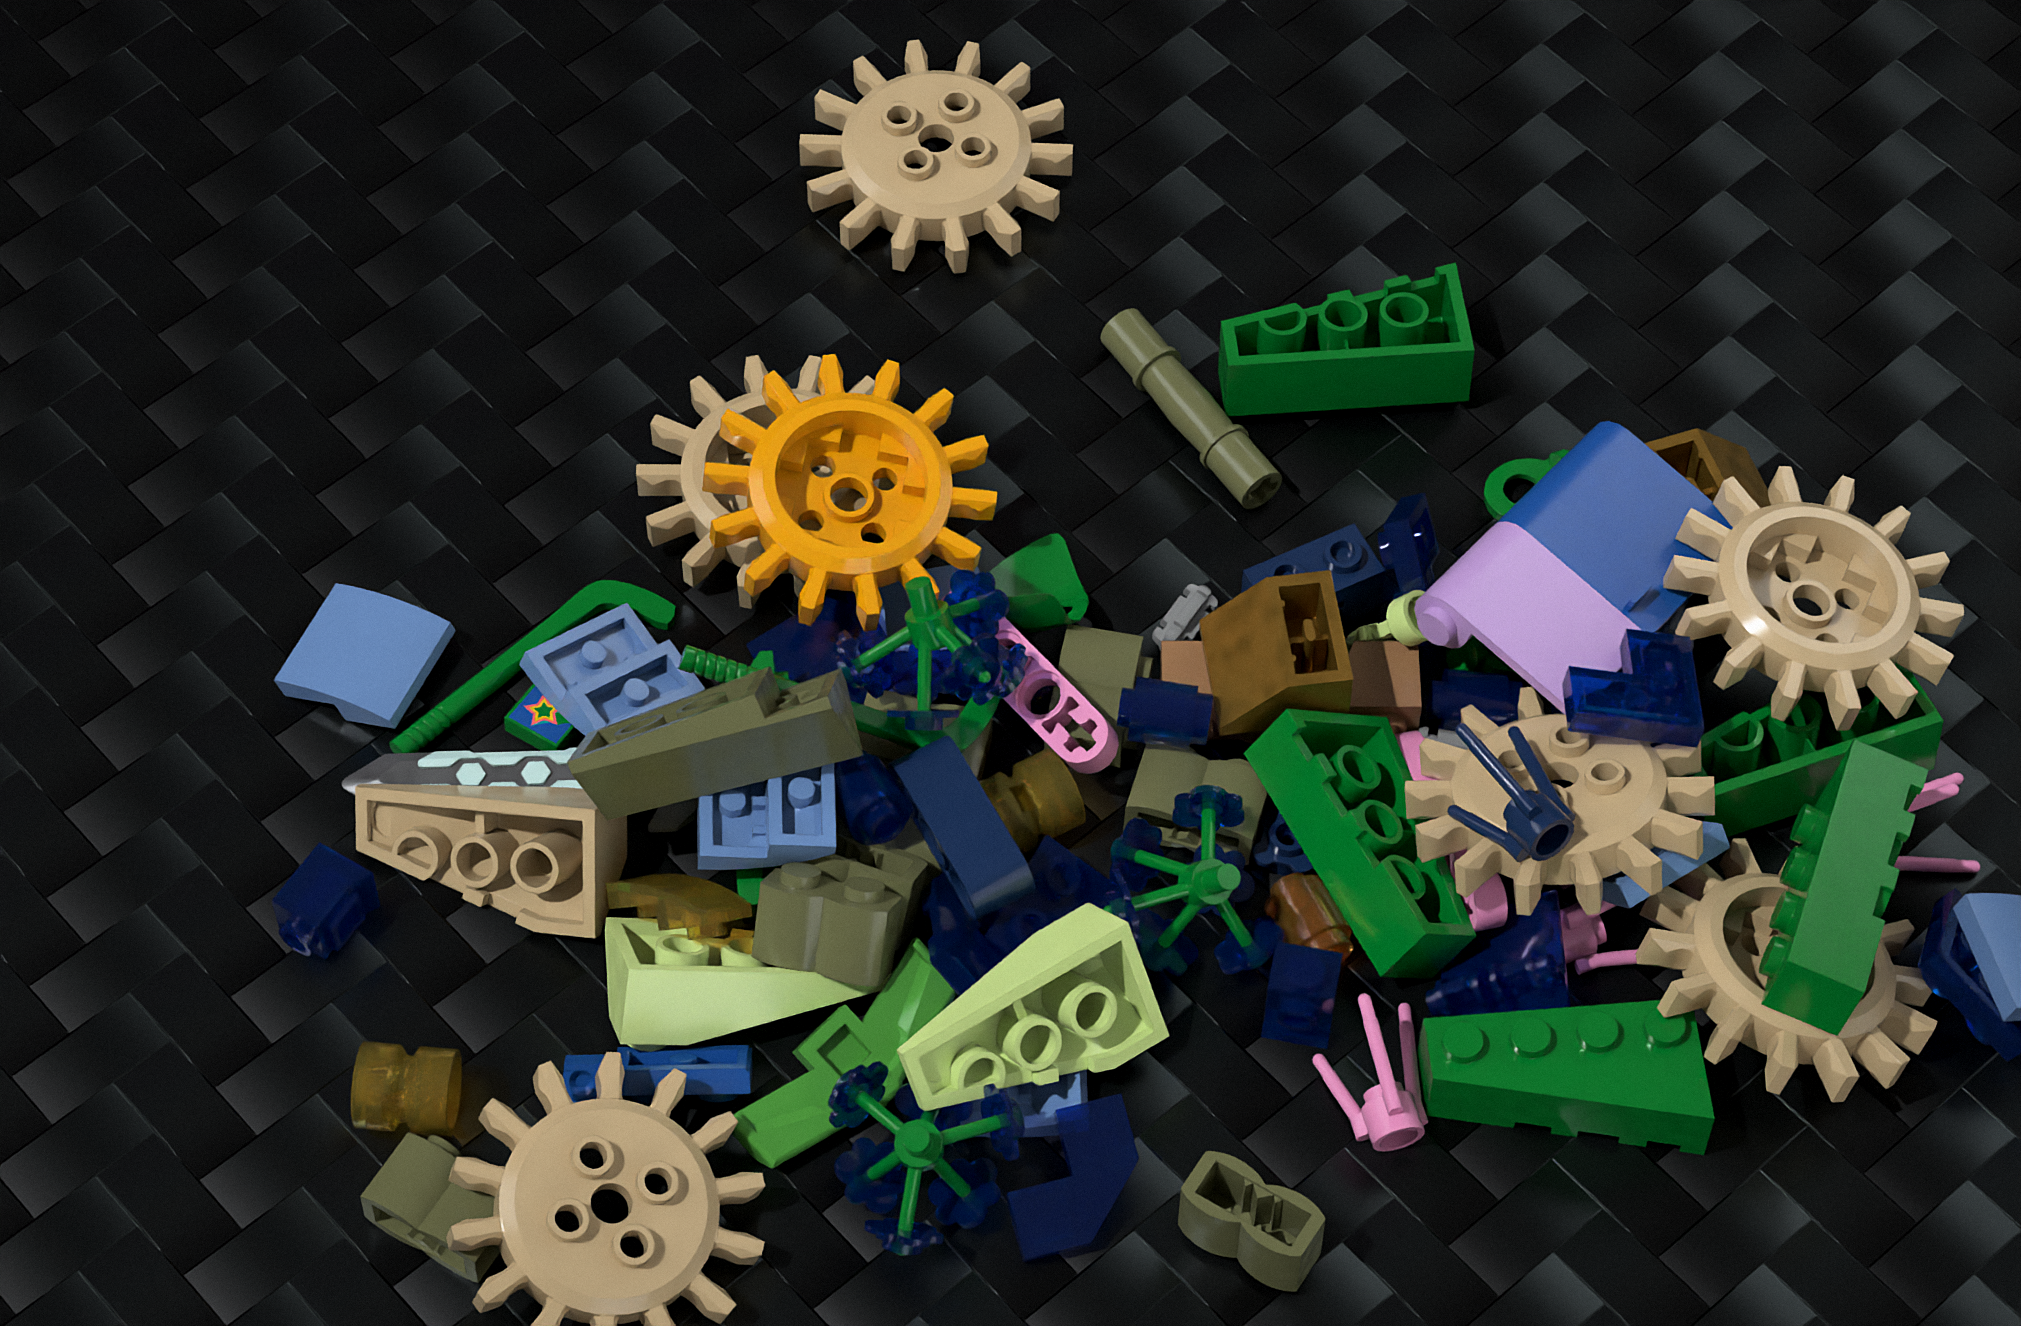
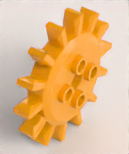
M836 354L823 355L817 382L821 396L800 402L788 383L775 370L764 375L762 396L765 404L777 416V419L767 429L730 409H727L721 417L719 436L753 456L750 466L705 462L702 491L747 497L746 509L724 514L711 520L709 538L713 548L733 545L752 537L758 538L766 551L754 559L747 568L743 588L752 597L769 587L778 575L787 570L792 575L806 581L799 593V623L808 626L814 623L823 610L824 597L828 589L854 591L856 596V614L864 631L877 630L883 603L878 588L897 581L905 588V584L911 579L926 576L930 578L936 599L938 600L940 590L935 579L922 566L932 554L969 574L974 572L978 565L982 548L970 539L948 529L946 524L948 517L993 520L997 503V492L954 487L952 484V474L970 470L985 463L989 445L984 435L966 438L947 446L940 444L933 432L948 419L954 395L946 388L928 398L923 406L912 414L905 408L893 403L900 385L898 362L887 359L875 377L873 393L866 395L845 393L843 370ZM822 465L830 468L833 474L822 478L813 474L811 469ZM879 478H886L891 480L895 487L890 490H881L873 482ZM853 488L864 496L866 503L856 511H844L833 504L830 496L838 489ZM806 520H812L817 522L821 529L819 531L803 529L799 524ZM867 533H876L882 537L883 542L877 544L863 541L862 536Z

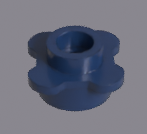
M1273 809L1265 812L1260 821V827L1263 830L1261 841L1255 844L1252 849L1254 861L1258 865L1267 867L1273 873L1282 876L1310 873L1314 867L1279 810ZM1290 838L1294 841V844L1285 845L1282 843V840Z

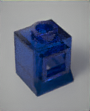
M319 842L273 898L272 905L281 939L289 947L302 955L309 956L314 952L326 959L333 949L339 951L366 918L365 913L378 909L380 901L371 871Z

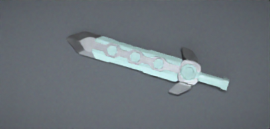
M577 748L553 751L483 753L436 751L429 753L384 754L342 781L343 788L355 795V786L359 784L569 787L583 789L573 777L567 761ZM697 798L659 807L648 824L649 832H676L697 819Z

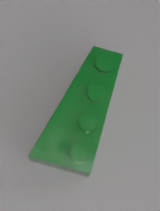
M1456 263L1436 267L1435 276L1411 282L1408 275L1384 280L1383 289L1353 296L1350 289L1327 294V300L1321 305L1306 309L1301 308L1297 303H1292L1221 321L1218 375L1226 415L1230 417L1469 401L1475 349Z
M1897 663L1895 666L1918 691L1907 713L1898 719L1892 716L1868 686L1857 689L1861 710L1851 728L1847 731H1836L1825 692L1803 690L1796 707L1784 722L1771 717L1770 697V703L1752 714L1743 711L1699 737L1701 741V772L1685 777L1714 776L1715 815L1685 817L1699 821L1720 823L1723 825L1726 836L1730 837L1799 814L1805 803L1815 807L1854 739L1926 768L1928 771L1932 770L1935 766L1944 720L1913 673Z
M1286 709L1245 751L1244 755L1380 977L1432 979L1476 937V933L1461 896L1456 893V884L1445 857L1422 863L1417 856L1415 825L1429 821V819H1407L1405 781H1413L1388 718Z
M1854 739L1815 807L1806 803L1803 805L1790 835V840L1799 843L1798 847L1795 846L1789 854L1780 877V884L1789 888L1788 891L1785 890L1781 894L1769 924V928L1778 931V935H1774L1771 938L1759 966V973L1768 977L1762 1005L1836 1036L1839 1035L1865 993L1885 920L1880 918L1895 889L1900 871L1894 865L1903 842H1906L1910 836L1915 819V814L1907 810L1916 795H1919L1923 790L1928 769Z
M1661 1000L1423 1018L1417 1060L1427 1116L1514 1128L1516 1122L1551 1127V1134L1577 1137L1578 1131L1619 1137L1618 1143L1646 1147L1647 1141L1679 1145V1152L1704 1155L1715 1120L1694 1010L1664 1018L1657 1009Z

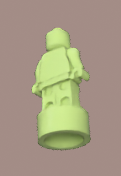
M1413 590L1394 599L1388 606L1386 612L1387 620L1381 623L1364 625L1346 636L1345 641L1348 653L1354 641H1399L1403 645L1410 647L1428 641L1418 628L1414 611L1416 600L1425 591Z

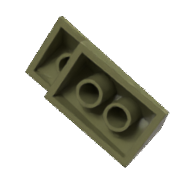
M769 666L588 732L567 761V764L576 781L604 817L610 820L863 756V751L846 679L841 668L779 690L772 669Z

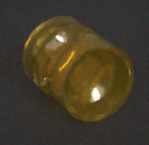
M1048 748L1013 765L1012 777L1010 778L998 772L979 782L1022 854L1037 847L1038 835L1040 834L1051 840L1085 823L1086 813L1078 787L1064 762L1054 751Z
M363 1041L356 1057L352 1081L351 1116L353 1127L363 1130L394 1132L400 1123H407L413 1134L451 1137L457 1123L462 1089V1057L460 1050L420 1046L412 1056L406 1053L401 1044Z

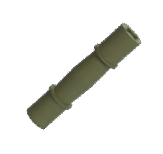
M1126 309L1115 315L1103 328L1100 337L1101 342L1133 378V384L1142 392H1148L1171 424L1201 453L1200 462L1206 469L1213 471L1245 509L1257 508L1272 498L1281 486L1282 475L1250 440L1248 431L1242 425L1233 424L1210 392L1180 363V353L1165 342L1137 309Z

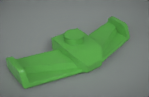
M918 937L913 938L862 1021L846 1004L839 1007L792 1052L809 1072L734 1113L733 1115L738 1120V1124L731 1134L755 1160L773 1169L869 1114L840 1089L842 1080H851L885 1107L903 1090V1081L906 1078L897 1049L949 1006L962 985Z

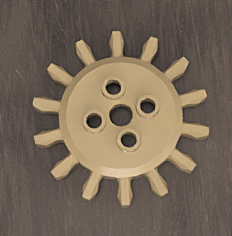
M911 40L907 42L905 54L906 74L889 81L864 56L853 61L854 84L857 90L864 96L857 105L821 89L814 97L815 119L841 130L843 133L842 136L800 134L801 166L842 167V170L807 181L808 204L812 212L848 200L853 201L856 207L840 221L841 245L848 250H851L877 226H880L894 233L891 238L892 266L894 270L905 272L914 257L917 241L923 240L944 241L945 257L953 273L966 272L969 256V241L967 237L985 230L1011 257L1021 252V227L1010 215L1016 206L1053 222L1059 214L1060 191L1030 179V174L1072 176L1073 144L1031 143L1032 139L1063 130L1064 106L1058 98L1022 111L1019 109L1016 103L1030 91V67L1023 62H1020L993 85L978 78L980 75L978 43L967 41L958 56L954 72L943 70L929 71L928 56L920 40ZM935 137L946 139L952 144L948 149L941 152H931L921 146L925 140ZM976 150L981 152V154L970 156L965 154V152ZM915 163L922 166V168L920 169H911L907 167L908 165Z
M759 355L746 357L744 386L747 394L728 402L700 375L690 381L692 405L696 412L704 418L696 429L657 414L654 416L650 423L652 445L681 456V464H637L636 466L638 496H682L683 500L682 503L646 516L647 534L652 546L655 547L694 531L700 541L682 559L684 582L694 588L724 559L731 564L741 567L737 574L740 607L749 609L754 607L761 592L752 597L743 589L745 572L751 562L766 550L757 537L719 548H713L709 538L711 520L724 514L746 509L747 497L702 491L705 462L750 466L753 455L730 444L719 436L721 417L727 409L749 418L766 429L777 419V416L765 404L762 396L764 375L768 374V371ZM809 355L800 371L797 388L791 389L800 402L821 396L817 385L822 362L821 357ZM866 376L848 393L871 395L874 391L875 380ZM822 465L817 466L820 469L813 472V474L822 478L833 474L830 468ZM879 478L873 482L881 490H890L895 487L894 483L886 478ZM853 488L838 489L830 496L833 504L844 511H856L866 503L864 496ZM806 520L799 524L803 529L813 531L821 529V526L812 520ZM784 570L781 574H790V572ZM794 576V589L799 598V593L806 581Z
M1779 466L1768 488V497L1771 505L1763 508L1757 505L1733 476L1723 480L1712 504L1733 527L1732 530L1693 508L1689 510L1675 539L1714 560V562L1674 555L1664 575L1663 588L1708 596L1709 604L1694 606L1685 610L1675 633L1680 642L1722 634L1732 649L1727 651L1713 681L1721 689L1724 690L1742 680L1746 672L1751 668H1755L1764 675L1778 681L1777 687L1771 696L1772 718L1784 722L1796 707L1803 690L1825 692L1836 731H1847L1851 728L1861 710L1857 689L1865 686L1869 687L1895 719L1907 713L1918 691L1895 666L1896 663L1937 686L1954 655L1914 633V631L1952 637L1964 616V605L1919 597L1918 589L1939 583L1950 560L1945 551L1904 559L1894 546L1901 537L1911 515L1903 506H1899L1885 514L1872 527L1865 521L1848 513L1854 501V479L1842 475L1830 490L1824 505L1802 502L1792 467ZM1777 575H1783L1789 578L1791 582L1783 581ZM1806 598L1812 600L1821 608L1823 615L1811 616L1803 613L1796 607L1793 599ZM1837 602L1845 603L1850 609L1842 608Z
M1532 686L1520 688L1518 720L1500 727L1472 704L1460 709L1461 723L1466 724L1525 791L1532 790L1539 794L1536 785L1508 736V730L1512 726L1520 728L1550 781L1566 780L1574 783L1566 788L1552 783L1562 802L1576 816L1573 821L1574 833L1564 849L1548 860L1536 861L1528 855L1525 860L1516 862L1502 846L1464 826V824L1448 815L1447 810L1449 806L1455 804L1507 832L1503 812L1511 797L1472 754L1469 748L1465 750L1425 738L1419 745L1421 775L1435 780L1405 781L1407 819H1433L1415 825L1417 856L1421 862L1425 863L1466 849L1467 852L1454 862L1456 893L1467 898L1493 875L1500 873L1513 878L1517 914L1527 916L1532 914L1540 900L1543 884H1574L1576 898L1586 915L1601 913L1603 897L1602 878L1621 871L1651 896L1662 891V860L1651 852V849L1656 847L1698 860L1703 853V822L1685 816L1715 815L1714 776L1685 777L1701 772V741L1697 735L1692 734L1652 747L1651 744L1661 736L1660 706L1649 701L1629 719L1619 725L1603 719L1601 690L1572 719L1568 718L1565 714L1545 715L1544 703Z
M1733 838L1730 844L1731 848L1727 849L1719 863L1726 878L1725 880L1707 863H1704L1673 882L1681 892L1666 886L1662 891L1647 898L1639 915L1668 930L1649 928L1635 953L1637 964L1680 970L1684 977L1670 983L1657 1009L1665 1018L1702 1008L1717 1024L1709 1038L1704 1057L1714 1065L1732 1054L1739 1041L1767 1055L1765 1066L1766 1091L1780 1095L1797 1068L1798 1063L1812 1064L1815 1066L1831 1102H1844L1860 1077L1851 1057L1885 1089H1888L1896 1083L1910 1061V1058L1897 1045L1919 1055L1936 1028L1938 1021L1905 1004L1923 1007L1939 982L1937 972L1893 965L1890 958L1900 954L1915 930L1908 919L1884 925L1865 993L1838 1036L1762 1005L1768 977L1759 973V966L1771 938L1774 935H1778V931L1769 928V924L1781 894L1785 890L1788 891L1789 887L1780 884L1784 865L1778 875L1762 873L1745 838Z
M606 1052L595 1075L597 1099L573 1103L563 1076L552 1061L539 1065L533 1076L535 1094L544 1106L547 1116L533 1127L522 1121L510 1107L492 1098L485 1105L478 1119L491 1135L502 1141L512 1151L506 1165L496 1166L477 1158L456 1157L448 1181L464 1189L481 1191L495 1197L493 1217L465 1219L452 1225L446 1236L449 1250L471 1251L483 1246L498 1245L507 1266L503 1271L485 1280L472 1301L474 1306L480 1313L501 1306L517 1290L524 1289L527 1294L543 1305L541 1314L531 1326H560V1322L564 1317L588 1323L590 1326H617V1324L638 1320L641 1321L643 1326H676L668 1313L667 1306L681 1295L693 1303L704 1316L721 1324L736 1306V1303L723 1288L704 1275L701 1271L709 1256L723 1258L735 1264L754 1265L762 1255L765 1243L748 1233L731 1231L718 1226L720 1205L744 1204L758 1197L765 1187L763 1173L740 1172L728 1177L715 1178L710 1164L705 1157L709 1152L725 1144L738 1124V1120L729 1111L710 1118L700 1130L689 1135L680 1125L670 1119L671 1111L683 1097L687 1074L676 1068L659 1082L649 1107L623 1100L622 1084L625 1071L619 1052ZM587 1148L597 1150L603 1157V1166L597 1169L586 1167L580 1160V1152ZM650 1174L662 1176L667 1182L668 1191L661 1195L651 1193L645 1186V1177ZM604 1189L617 1191L625 1198L628 1204L627 1218L614 1224L601 1221L592 1211V1195ZM561 1211L572 1212L578 1218L579 1228L573 1232L561 1230L555 1222V1215ZM625 1237L637 1238L644 1247V1254L638 1258L628 1257L621 1250V1239Z

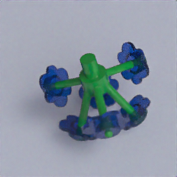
M960 569L951 575L950 589L952 593L947 594L943 601L936 599L929 577L921 576L908 581L905 584V589L911 608L905 614L907 626L869 650L859 639H853L844 630L838 634L839 642L836 643L838 655H836L835 659L838 669H842L844 677L850 686L855 689L865 687L873 698L878 699L884 694L880 684L883 682V678L873 663L912 640L909 651H898L892 656V667L895 671L891 675V687L896 693L901 695L915 694L917 697V708L887 710V717H905V730H918L920 735L926 736L930 733V730H943V718H959V710L931 708V702L938 697V693H955L964 701L973 697V701L978 706L984 705L993 696L1003 699L1010 695L1022 682L1026 672L1024 667L1028 656L1024 654L1026 647L1023 644L1017 643L1009 650L1003 645H999V641L995 637L999 631L998 620L1007 616L1010 603L1003 591L995 589L996 582L994 576L987 571L975 574L969 569Z
M1201 785L1192 789L1190 793H1181L1175 796V808L1172 810L1173 822L1183 827L1197 826L1201 831V845L1195 850L1193 856L1194 863L1184 864L1165 858L1162 849L1159 848L1162 841L1161 829L1152 825L1149 826L1147 820L1140 817L1131 819L1126 824L1123 834L1114 840L1111 846L1112 865L1109 874L1113 885L1112 890L1103 893L1105 903L1103 910L1129 923L1143 965L1148 969L1156 972L1166 969L1172 975H1182L1186 971L1187 965L1192 964L1198 957L1196 945L1189 938L1183 936V930L1197 913H1205L1210 909L1216 915L1221 916L1230 928L1226 933V940L1218 944L1214 949V955L1219 960V967L1225 974H1234L1242 969L1252 970L1258 968L1271 957L1273 950L1283 942L1285 933L1279 925H1275L1271 916H1262L1255 922L1251 920L1241 921L1234 910L1235 902L1245 901L1252 896L1255 883L1252 876L1248 872L1243 871L1246 862L1243 854L1236 850L1225 853L1215 843L1216 831L1220 826L1234 827L1244 822L1243 798L1240 795L1228 793L1219 786ZM1160 871L1178 876L1177 885L1131 898L1129 889L1140 892L1147 883V877H1155ZM1180 898L1186 904L1174 919L1163 920L1158 914L1150 910H1144L1138 916L1136 914V911Z
M881 1061L874 1062L868 1067L860 1064L844 1073L834 1085L828 1100V1106L833 1110L829 1116V1123L836 1128L844 1124L849 1128H855L870 1114L896 1135L894 1144L883 1142L876 1146L871 1139L861 1137L853 1143L852 1151L844 1152L836 1159L834 1171L838 1179L847 1184L844 1193L848 1202L854 1205H861L865 1202L867 1208L876 1214L890 1212L896 1205L897 1195L904 1193L899 1219L867 1220L864 1223V1230L876 1234V1238L882 1240V1248L897 1253L900 1256L919 1255L922 1253L923 1247H929L931 1244H942L944 1235L936 1232L937 1229L935 1227L914 1222L922 1172L931 1169L939 1175L928 1189L929 1200L937 1207L935 1212L937 1220L943 1225H951L957 1222L963 1228L968 1229L981 1224L986 1217L987 1207L994 1205L1001 1196L1000 1187L995 1183L998 1174L997 1167L988 1158H978L971 1163L965 1159H956L949 1165L942 1158L944 1145L990 1132L991 1142L996 1152H1002L1008 1161L1018 1159L1019 1148L1017 1139L1023 1137L1025 1133L1024 1117L1018 1102L1013 1097L1010 1098L1004 1088H996L993 1083L985 1085V1100L981 1102L982 1119L961 1125L960 1121L969 1119L973 1113L972 1101L924 1111L919 1108L910 1083H906L897 1090L895 1095V1104L898 1110L908 1115L907 1123L904 1124L879 1103L885 1094V1086L882 1084L887 1078L888 1067ZM902 1165L908 1168L907 1175L900 1170Z

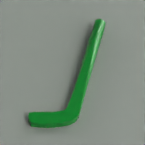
M616 580L593 582L584 587L549 618L441 701L434 709H431L426 715L404 730L402 734H399L390 741V748L393 753H418L420 749L428 745V742H432L436 739V736L441 735L444 730L450 728L452 723H456L521 672L523 669L519 664L526 651L582 625L603 610H612L628 603L639 620L657 629L669 631L675 623L676 606L665 598L630 583Z
M690 645L685 646L678 667L682 671L694 673L700 677L704 676L706 679L715 680L721 684L760 670L751 666L747 667L743 663H737L734 660L726 659L719 655L716 656L713 653ZM774 674L779 690L799 684ZM982 683L974 690L961 714L950 725L944 728L931 726L930 733L926 736L918 733V722L851 701L857 730L888 740L913 751L945 735H949L961 753H963L977 740L988 725L997 709L1000 697L992 687Z

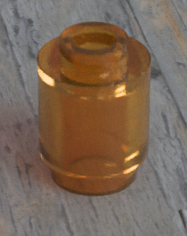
M1300 872L1292 873L1281 878L1270 889L1271 896L1264 905V911L1294 963L1304 965L1306 971L1310 974H1319L1335 968L1350 956L1353 951V944L1349 939L1352 930L1318 875H1304Z

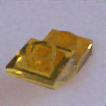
M671 873L651 874L605 883L609 909L636 906L638 918L657 916L659 931L686 928L688 940L728 934L727 921L752 917L751 903L719 884L694 876Z

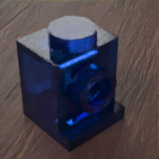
M1276 942L1267 988L1262 1038L1327 1049L1338 993L1343 953Z

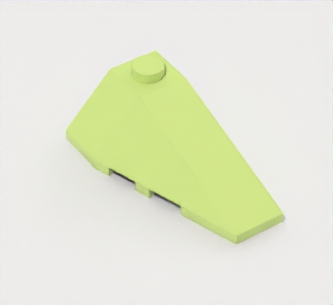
M1088 902L1031 935L897 1049V1053L919 1108L929 1111L995 1096L1003 1088L1034 1082L1040 1086L1059 1081V1076L1087 1069L1093 1073L1115 1069L1169 1037V1033L1129 923Z
M606 917L605 922L609 1018L620 1044H627L631 1048L640 1051L652 1052L660 1050L666 1045H690L881 991L891 975L890 973L878 987L861 986L836 981L816 972L790 970L769 965L751 957L754 931L733 928L729 938L719 939L692 935L693 922L675 919Z

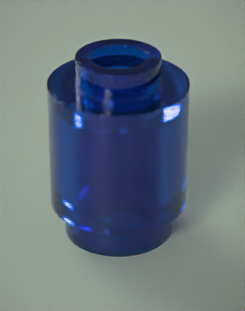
M1445 668L1441 681L1431 680L1427 716L1430 719H1438V729L1455 731L1457 724L1461 723L1460 709L1472 704L1500 727L1518 720L1520 688H1524L1522 681L1508 680V675L1504 673Z
M1137 676L1135 689L1122 687L1117 726L1129 728L1127 741L1189 750L1190 744L1206 746L1214 694L1198 692V685Z
M862 750L863 756L834 763L835 811L858 843L863 845L887 843L895 839L904 829L911 815V804L883 762L877 756Z

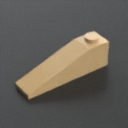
M359 784L355 786L357 851L420 880L430 878L463 893L462 899L479 907L487 904L516 917V924L533 932L585 938H597L601 935L627 859V815L607 820L587 793L580 788Z

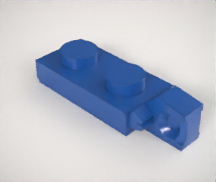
M749 1045L665 1046L660 1050L652 1052L640 1051L631 1047H618L617 1052L621 1054L625 1071L622 1096H630L633 1101L638 1103L651 1104L657 1085L674 1068L687 1074L683 1095H698L699 1099L707 1102H726L737 1098L738 1094L751 1093L753 1059L752 1048H749ZM605 1054L566 1055L563 1079L573 1103L597 1099L595 1075Z

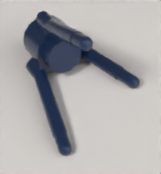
M1457 724L1455 727L1456 734L1511 797L1503 812L1507 832L1455 804L1449 806L1447 810L1448 815L1464 824V826L1502 846L1516 862L1525 860L1528 855L1533 860L1544 861L1558 854L1568 844L1574 833L1573 821L1576 815L1558 796L1520 728L1517 726L1510 727L1508 736L1536 785L1539 794L1532 790L1525 791L1466 724Z

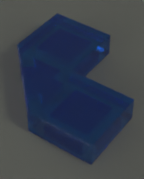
M943 873L934 878L920 894L924 915L931 918L933 936L927 941L931 964L960 996L1003 960L981 932L995 925L1009 910L1004 906L978 920H973Z
M1121 1093L1055 1110L1054 1118L1070 1177L1006 1194L1023 1263L1086 1247L1093 1241L1139 1160Z

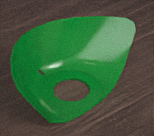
M1059 534L1044 536L1009 556L991 569L978 585L980 593L989 596L991 604L1017 630L1023 633L1041 632L1080 622L1089 605L1088 595L1077 576L1065 539ZM1063 607H1072V610L1067 614Z

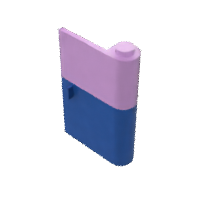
M1600 422L1416 600L1414 611L1417 625L1422 635L1428 641L1448 648H1460L1472 636H1475L1562 713L1572 719L1694 594L1663 588V578L1673 556L1678 555L1714 562V560L1675 539L1689 510L1693 508L1731 530L1733 527L1712 504L1713 501L1629 430L1614 422Z

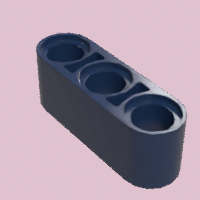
M945 735L888 763L887 768L892 784L902 804L963 907L973 920H978L1035 892V882L1024 856L961 751L949 735Z

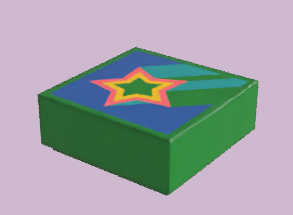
M534 684L504 717L505 731L541 751L566 750L581 733L553 707Z

